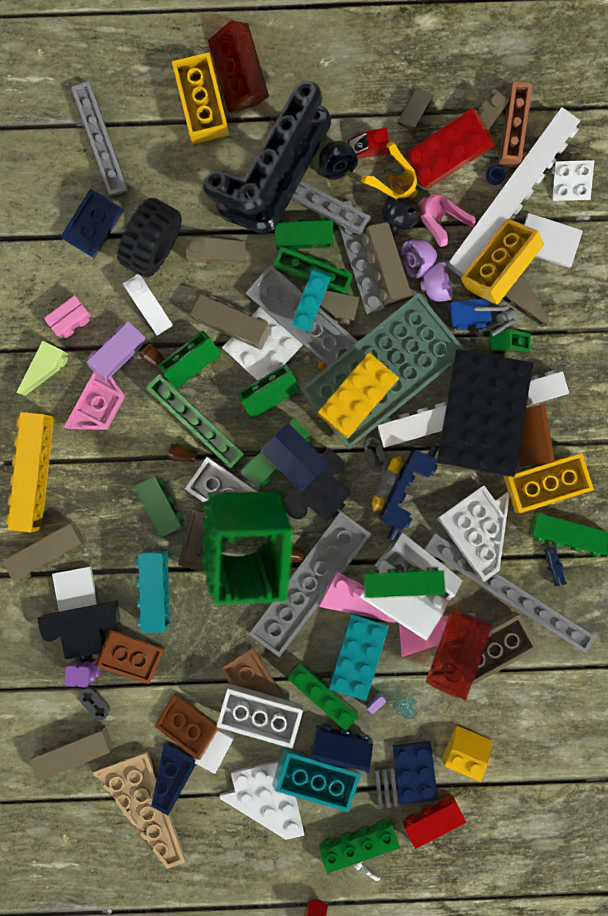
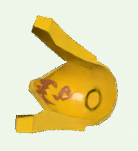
M391 141L387 144V148L405 171L399 175H388L390 189L374 176H362L361 182L383 191L396 200L407 197L413 200L419 192L416 189L417 177L415 170L402 156L396 144Z

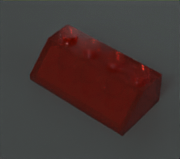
M231 20L208 39L228 113L257 106L269 97L249 24Z
M451 608L425 682L448 695L466 701L493 625L486 620Z

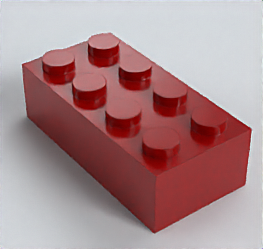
M471 108L409 150L405 155L415 170L422 186L430 189L496 144L478 111Z

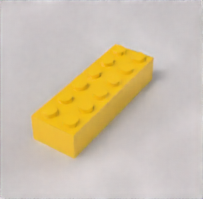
M20 412V416L17 417L16 425L19 429L18 436L14 440L16 455L12 459L14 475L12 474L10 478L12 493L8 497L10 512L6 516L8 530L22 532L42 530L54 416Z

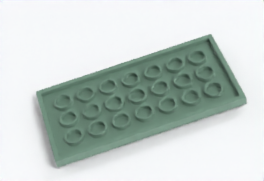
M418 293L305 384L300 391L318 412L369 352L399 377L349 438L345 439L330 426L347 449H350L454 363L456 349H465L421 294Z

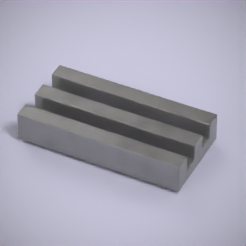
M394 767L375 768L379 809H383V807L391 808L390 806L398 807ZM387 772H390L393 801H390ZM379 773H383L386 802H382Z

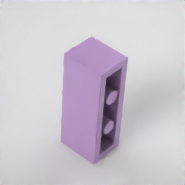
M129 322L125 325H120L112 338L108 337L101 345L102 347L98 351H93L88 356V367L104 382L146 343L145 336Z

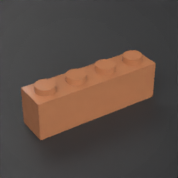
M513 81L508 90L507 98L510 101L505 110L498 166L517 168L522 161L533 84Z

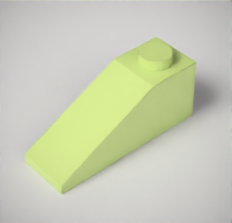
M42 341L17 393L26 396L57 373L67 363L68 357L66 356L68 353Z

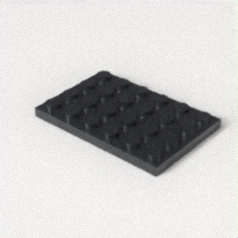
M456 349L436 464L515 477L533 362Z

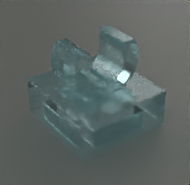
M407 697L404 701H396L392 708L404 718L414 719L417 712L412 708L417 701L413 697Z

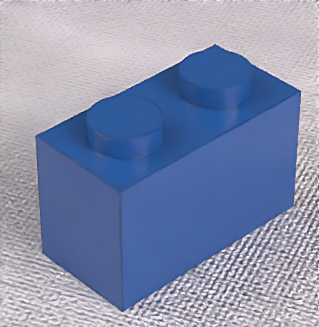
M479 299L451 302L448 305L450 328H456V331L466 330L467 326H475V329L485 328L487 324L492 322L491 311H475L474 308L490 307V301Z

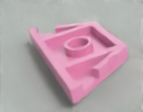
M93 372L64 428L108 430L126 397L112 377L104 382Z

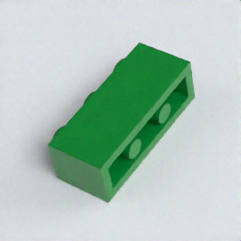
M318 218L317 221L299 219L298 222L280 220L275 227L276 251H279L281 246L284 248L290 247L295 250L333 248V220H328V218Z
M203 330L161 362L158 367L177 389L195 374L201 372L209 363L215 361L221 355V352Z
M285 364L236 394L251 419L262 415L269 408L277 406L284 399L295 395L301 388L291 370Z
M154 476L134 487L161 538L184 527V518L180 512H176L174 505H176L171 495H167L165 491L167 486L162 478Z

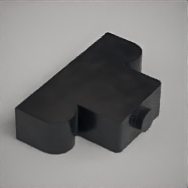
M330 448L322 455L329 465L302 492L295 487L282 502L286 513L292 518L298 520L304 518L307 514V507H310L324 520H329L335 512L339 513L346 505L343 502L350 495L351 491L334 477V475L343 472L345 464L343 459Z
M116 600L39 616L37 620L40 635L45 641L52 642L61 637L65 659L81 657V660L92 658L93 654L101 652L105 643L104 630L109 631L119 624L120 612Z

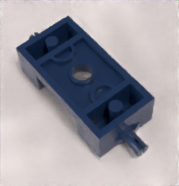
M432 444L428 454L418 450H411L378 518L392 525V529L387 537L388 539L394 541L400 530L403 531L404 527H409L412 521L411 513L398 507V504L403 503L407 494L404 491L414 481L415 476L413 473L427 478L430 475H434L438 467L436 465L437 459H435L439 449L438 446Z

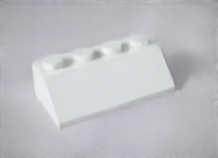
M403 533L391 543L375 564L378 567L382 560H385L402 572H407V568H419V572L427 571L426 567H438L439 571H444L446 595L439 596L447 601L456 595L463 581Z
M382 560L376 569H379V573H387V569L397 568ZM363 590L360 596L361 599L425 640L430 636L448 604V601L439 595L364 598Z

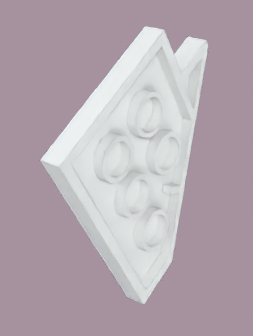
M485 486L480 487L437 518L482 582H485L500 571L510 496L507 492L494 500Z
M280 760L232 771L231 775L235 790L220 793L221 800L285 840L305 835L297 798L276 792L272 786Z

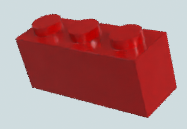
M454 796L443 797L439 803L433 806L428 805L416 815L411 814L402 821L414 849L467 823Z

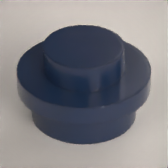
M491 166L486 172V180L491 185H499L505 179V171L500 166Z

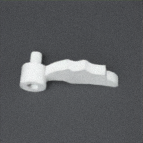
M362 862L353 865L357 870L362 868L375 881L381 879L380 876Z

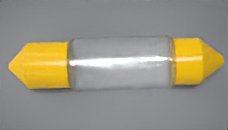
M401 456L391 459L371 501L373 511L375 512L384 507L393 491L404 465Z

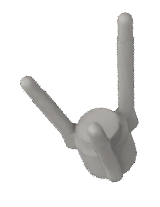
M507 305L502 307L474 308L475 311H500L497 315V322L480 329L479 333L502 325L492 332V335H496L517 321L516 311L513 308L508 309Z

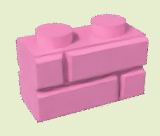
M73 295L45 316L44 319L58 337L67 338L74 333L73 329L77 326L82 327L87 324L89 317L92 315L76 295Z

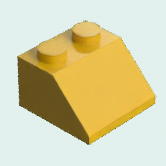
M456 725L441 760L445 767L481 782L488 766L492 740Z

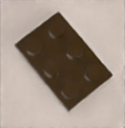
M192 509L178 565L204 572V564H202V553H204L202 536H205L203 518H206V513ZM221 536L222 543L224 542L225 536Z

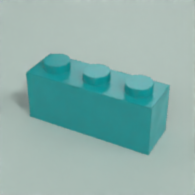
M316 267L312 270L292 321V326L310 332L333 274Z

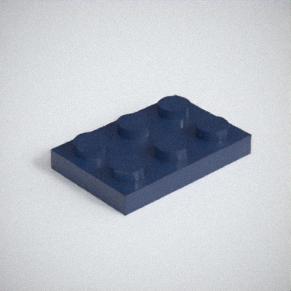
M90 189L60 238L95 259L123 214L124 209Z
M424 741L392 745L400 805L438 800L431 742Z

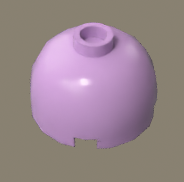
M414 239L406 241L402 246L401 256L405 255L406 261H403L402 264L409 277L415 279L424 277L426 272L436 264L437 252L428 241Z
M446 262L435 264L426 272L424 280L420 282L422 292H426L433 301H448L453 298L452 281L447 274L450 272Z

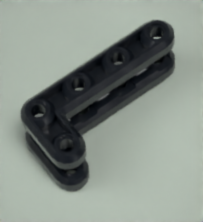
M304 81L293 89L245 177L217 170L208 174L204 179L203 190L210 200L217 203V211L224 220L262 234L269 233L278 225L331 126V116L329 111L321 106L322 93L320 87L315 82Z

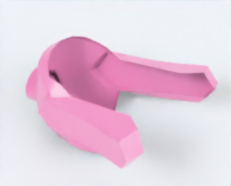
M433 194L429 198L424 197L418 203L423 223L441 247L447 245L448 240L447 232L441 225L442 217L446 212L469 227L474 226L476 223L474 216L466 213L441 194ZM433 215L438 219L439 223L433 219Z

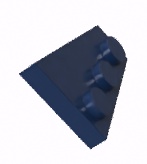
M166 743L163 746L151 807L169 816L196 764L194 759Z

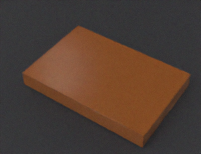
M545 404L526 408L518 454L520 467L555 462Z
M110 629L95 666L150 684L165 649L162 646Z
M177 693L173 694L154 726L197 760H201L219 729L215 721Z

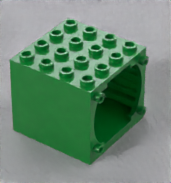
M278 491L207 493V501H204L203 505L206 518H203L205 536H202V546L204 547L202 564H204L208 595L212 597L213 604L287 601L293 529ZM235 535H237L238 539L242 538V535H263V537H267V543H263V546L257 548V551L244 556H228L223 554L225 551L221 536H228L230 543L234 541Z

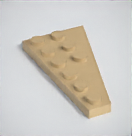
M148 751L93 770V775L96 778L98 777L104 789L112 795L115 803L133 826L137 827L142 838L151 845L153 852L163 865L168 869L185 863L186 858L171 815L167 816L151 807L157 776Z

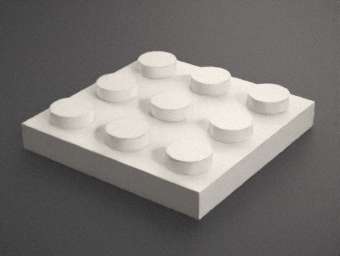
M261 307L251 317L265 319L271 328V332L262 350L233 337L222 347L257 381L285 365L303 346L300 341Z

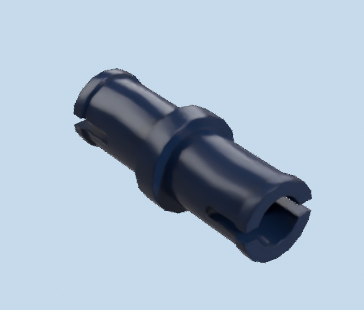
M556 546L550 547L552 555L549 548L544 549L549 565L547 568L551 571L554 586H560L558 578H560L562 585L567 584L562 570L563 564L562 562L560 563Z

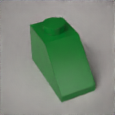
M505 329L496 335H492L494 331H490V350L530 353V333Z

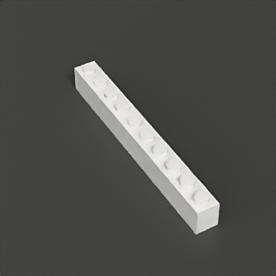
M563 107L559 110L449 261L447 266L450 270L462 277L504 222L512 214H518L523 207L520 204L524 198L528 200L534 192L531 189L535 183L539 185L545 177V174H543L546 168L550 169L555 163L556 159L554 157L557 152L561 154L568 145L565 141L568 137L572 139L579 130L576 127L580 122L578 118Z
M556 370L544 373L545 377L538 378L537 375L532 376L527 406L569 394L563 371L557 373ZM446 402L436 404L435 409L429 411L427 407L416 410L417 414L410 416L409 413L398 415V420L391 421V418L385 419L376 427L382 448L442 431Z

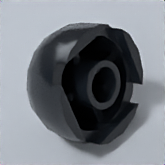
M344 141L328 143L319 155V167L327 179L345 177L343 173L349 170L350 172L354 171L358 164V158L354 149Z
M391 196L386 198L382 208L384 220L389 223L390 229L396 232L398 229H411L422 215L419 211L403 202L396 201Z

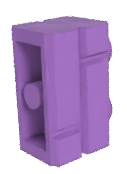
M76 658L66 667L64 684L66 686L77 685L78 687H87L91 682H94L96 677L100 675V668L95 666L97 659L81 660V658Z

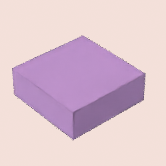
M379 692L366 704L371 714H374L386 703L385 696Z

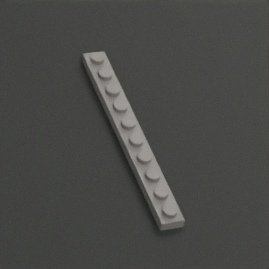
M433 533L424 547L426 551L583 652L587 653L596 639L594 635L498 573L482 582L461 551L436 533Z

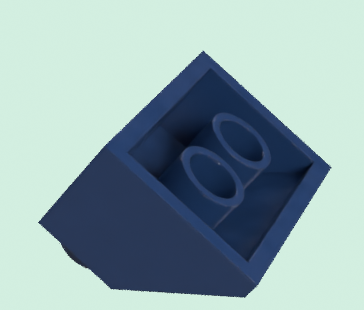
M289 423L260 449L301 492L329 465Z
M328 724L316 725L311 745L312 759L370 772L373 740L369 735L365 733L353 734L350 730L347 729L345 731L343 728H340V730L332 729V726Z

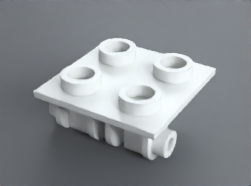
M594 160L555 161V166H552V174H554L552 201L591 200Z

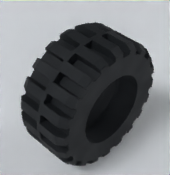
M147 198V200H144L142 205H139L136 212L131 216L121 236V241L118 245L119 249L117 250L119 263L144 278L153 276L165 262L178 237V232L181 228L180 224L182 223L180 212L157 198Z

